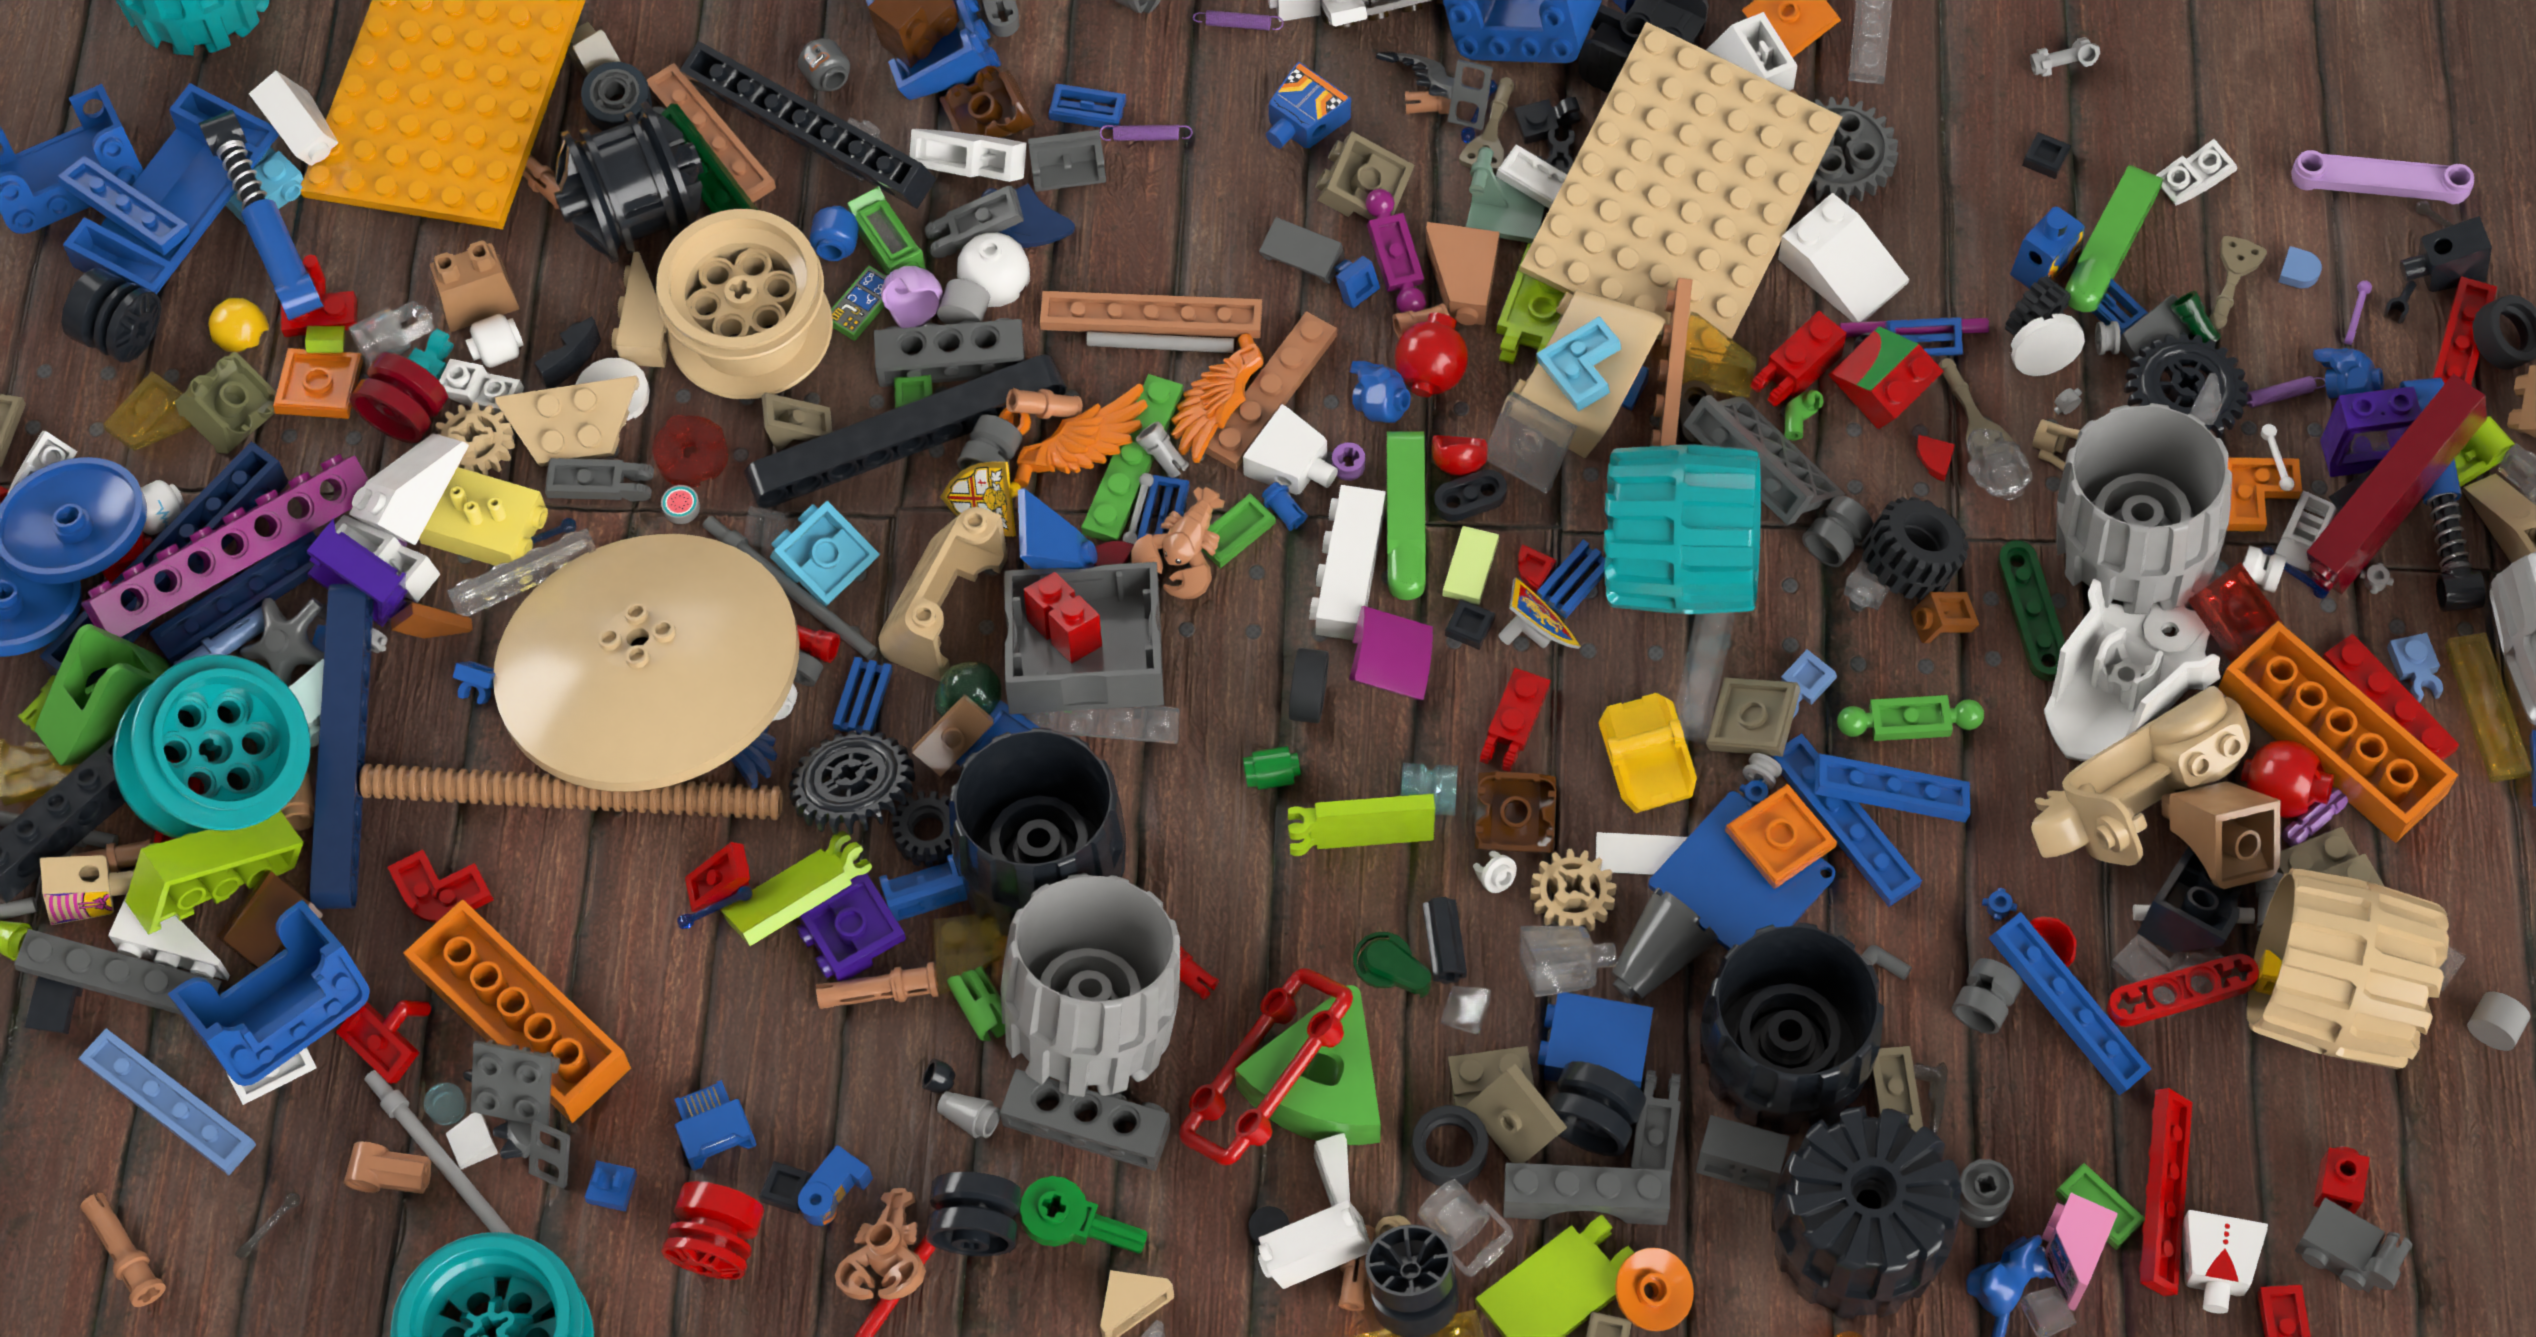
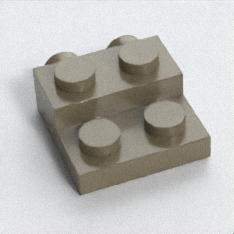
M1351 131L1343 142L1337 140L1329 153L1328 159L1333 164L1330 170L1324 169L1316 183L1315 188L1321 191L1317 201L1347 217L1356 212L1369 220L1377 219V217L1372 216L1368 212L1365 204L1366 198L1375 189H1385L1394 198L1395 205L1391 212V215H1394L1415 165Z
M2343 827L2280 851V866L2277 870L2279 873L2286 874L2291 868H2300L2356 878L2384 886L2367 855L2362 854L2359 856Z

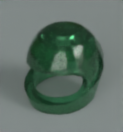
M965 661L952 665L943 674L935 693L934 702L938 713L943 717L948 712L945 707L950 710L966 695L990 715L1001 700L1002 685L1000 678L990 666L981 661Z

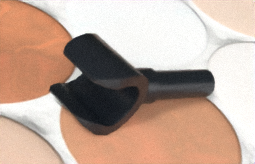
M2408 281L2401 295L2389 300L2384 310V317L2387 316L2389 310L2397 309L2402 313L2398 323L2400 324L2405 321L2409 310L2408 300L2417 286L2416 282Z

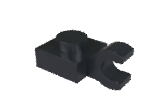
M1576 97L1566 98L1555 107H1551L1550 101L1547 99L1514 108L1515 118L1525 145L1548 139L1550 129H1555V137L1559 136V126L1571 125L1580 121L1578 114L1580 107Z

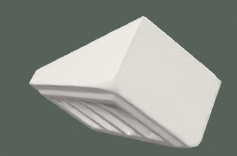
M2303 490L2275 553L2287 557L2286 563L2304 571L2310 570L2309 564L2311 562L2308 561L2306 551L2333 520L2337 511L2334 504ZM2303 509H2306L2325 518L2323 520L2319 517H2316L2310 513L2303 511Z
M1341 1133L1315 1141L1314 1159L1331 1207L1346 1200L1350 1201L1347 1139L1345 1134Z

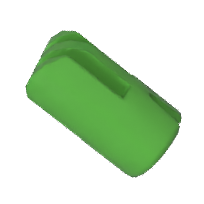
M983 966L977 967L975 971H965L961 976L954 975L947 980L948 987L981 1041H991L987 1032L989 1029L996 1038L1006 1033L1005 1024L1002 1023L1001 996Z

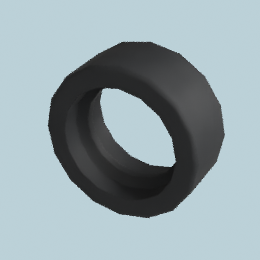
M2510 294L2484 305L2475 314L2472 326L2474 341L2479 352L2489 363L2500 369L2511 370L2536 359V307L2522 296ZM2500 314L2510 319L2516 327L2520 337L2519 351L2510 346L2504 339L2499 324Z
M1308 648L1297 649L1290 690L1289 720L1310 723L1320 722L1327 682L1328 651Z
M1444 1105L1431 1109L1421 1116L1413 1129L1411 1154L1416 1169L1423 1178L1437 1186L1452 1188L1469 1183L1480 1174L1486 1164L1489 1139L1485 1125L1475 1113L1461 1106ZM1445 1125L1459 1126L1466 1130L1472 1137L1474 1144L1473 1154L1465 1164L1452 1168L1440 1166L1433 1162L1426 1150V1140L1431 1131Z

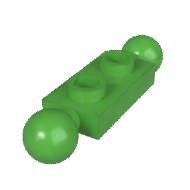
M1948 695L1871 699L1869 704L1870 713H1866L1860 707L1849 706L1839 713L1837 724L1840 731L1849 737L1859 736L1867 728H1872L1873 741L1951 737L1953 731L1952 723H1956L1958 727L1964 730L1976 729L1984 720V710L1977 701L1971 699L1963 700L1955 708H1950Z

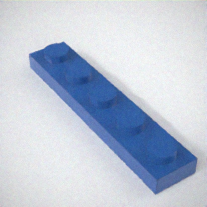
M1801 733L1786 743L1783 757H1770L1781 765V775L1833 836L1840 848L1886 905L1890 907L1919 888L1922 880L1858 802L1815 794V761L1819 754Z
M2021 912L1988 938L2118 1095L2127 1091L2152 1069Z

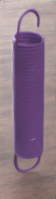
M1207 10L1206 13L1198 12L1193 15L1194 21L1202 22L1195 20L1194 17L1196 14H1206V25L1269 31L1272 17L1279 18L1282 21L1281 27L1272 28V30H1279L1284 24L1282 18L1264 14L1255 15Z
M1175 124L1158 126L1115 125V127L1113 125H1106L1101 128L1100 137L1105 141H1111V139L1103 138L1101 134L1105 127H1113L1114 141H1178L1179 127H1187L1191 131L1189 137H1182V139L1190 138L1193 132L1188 126Z
M2308 376L2250 391L2247 393V404L2250 408L2308 394L2314 392L2315 389L2325 386L2324 384L2323 386L2316 387L2314 379H2322L2324 381L2325 379Z

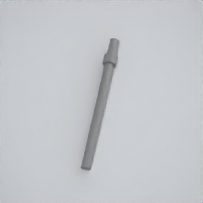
M375 1070L368 1073L364 1081L381 1100L380 1106L390 1118H396L486 1227L491 1232L514 1234L408 1108L409 1101L400 1090H393L387 1081Z

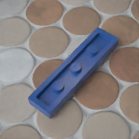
M85 155L57 176L62 188L163 255L190 234L187 223Z
M1819 754L1815 761L1816 795L1964 823L1970 816V782L1825 754Z

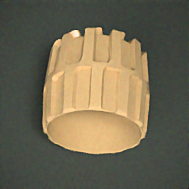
M2291 868L2288 873L2283 875L2271 898L2254 955L2257 965L2265 950H2270L2283 962L2272 995L2256 992L2253 988L2248 992L2246 1013L2249 1028L2260 1035L2326 1056L2393 1069L2404 1068L2407 1065L2408 1058L2413 1060L2419 1051L2420 1032L2426 1035L2433 1019L2427 1001L2428 997L2439 998L2444 976L2439 967L2447 959L2449 944L2447 934L2449 923L2445 909L2437 903L2368 881L2306 869Z

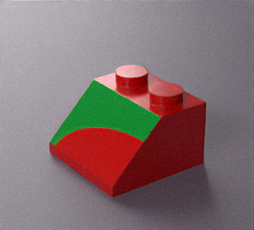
M1879 326L1828 375L1877 429H1880L1895 420L1944 371L1918 343Z

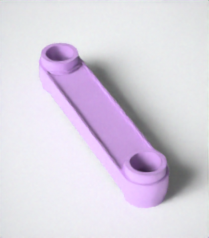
M2314 150L2302 152L2296 158L2291 171L2292 182L2302 190L2323 189L2445 201L2450 204L2463 202L2470 195L2474 185L2472 170L2462 164L2449 166L2321 154Z

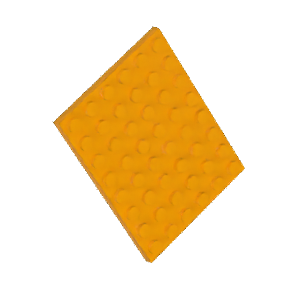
M372 0L326 118V122L336 137L338 144L331 149L330 154L324 160L316 162L312 166L308 165L304 180L301 183L302 189L300 191L303 198L503 229L585 0Z

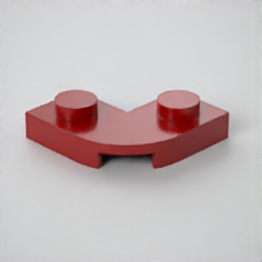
M422 849L387 867L407 907L414 915L428 922L437 923L462 899L474 910L494 900L475 863L438 880Z

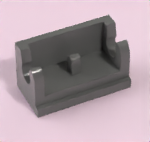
M1100 130L1028 139L1035 192L1106 182Z
M1275 217L1259 250V254L1264 259L1269 261L1274 259L1319 277V279L1327 284L1332 282L1336 274L1334 267L1345 258L1341 242Z
M1710 1115L1695 1173L1775 1194L1790 1137Z

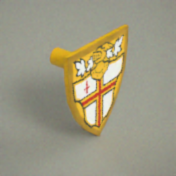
M992 461L977 463L962 470L948 483L940 498L953 514L958 516L963 511L973 507L987 509L1001 515L1004 536H1016L1012 498L1018 496V490L1021 487L1017 482L1010 483L1008 462Z

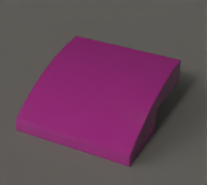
M1361 606L1352 641L1353 644H1357L1349 680L1411 699L1423 700L1431 663L1433 626Z

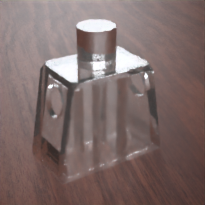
M1520 926V963L1535 997L1593 988L1596 985L1597 968L1616 966L1617 955L1614 943L1593 944L1585 927Z

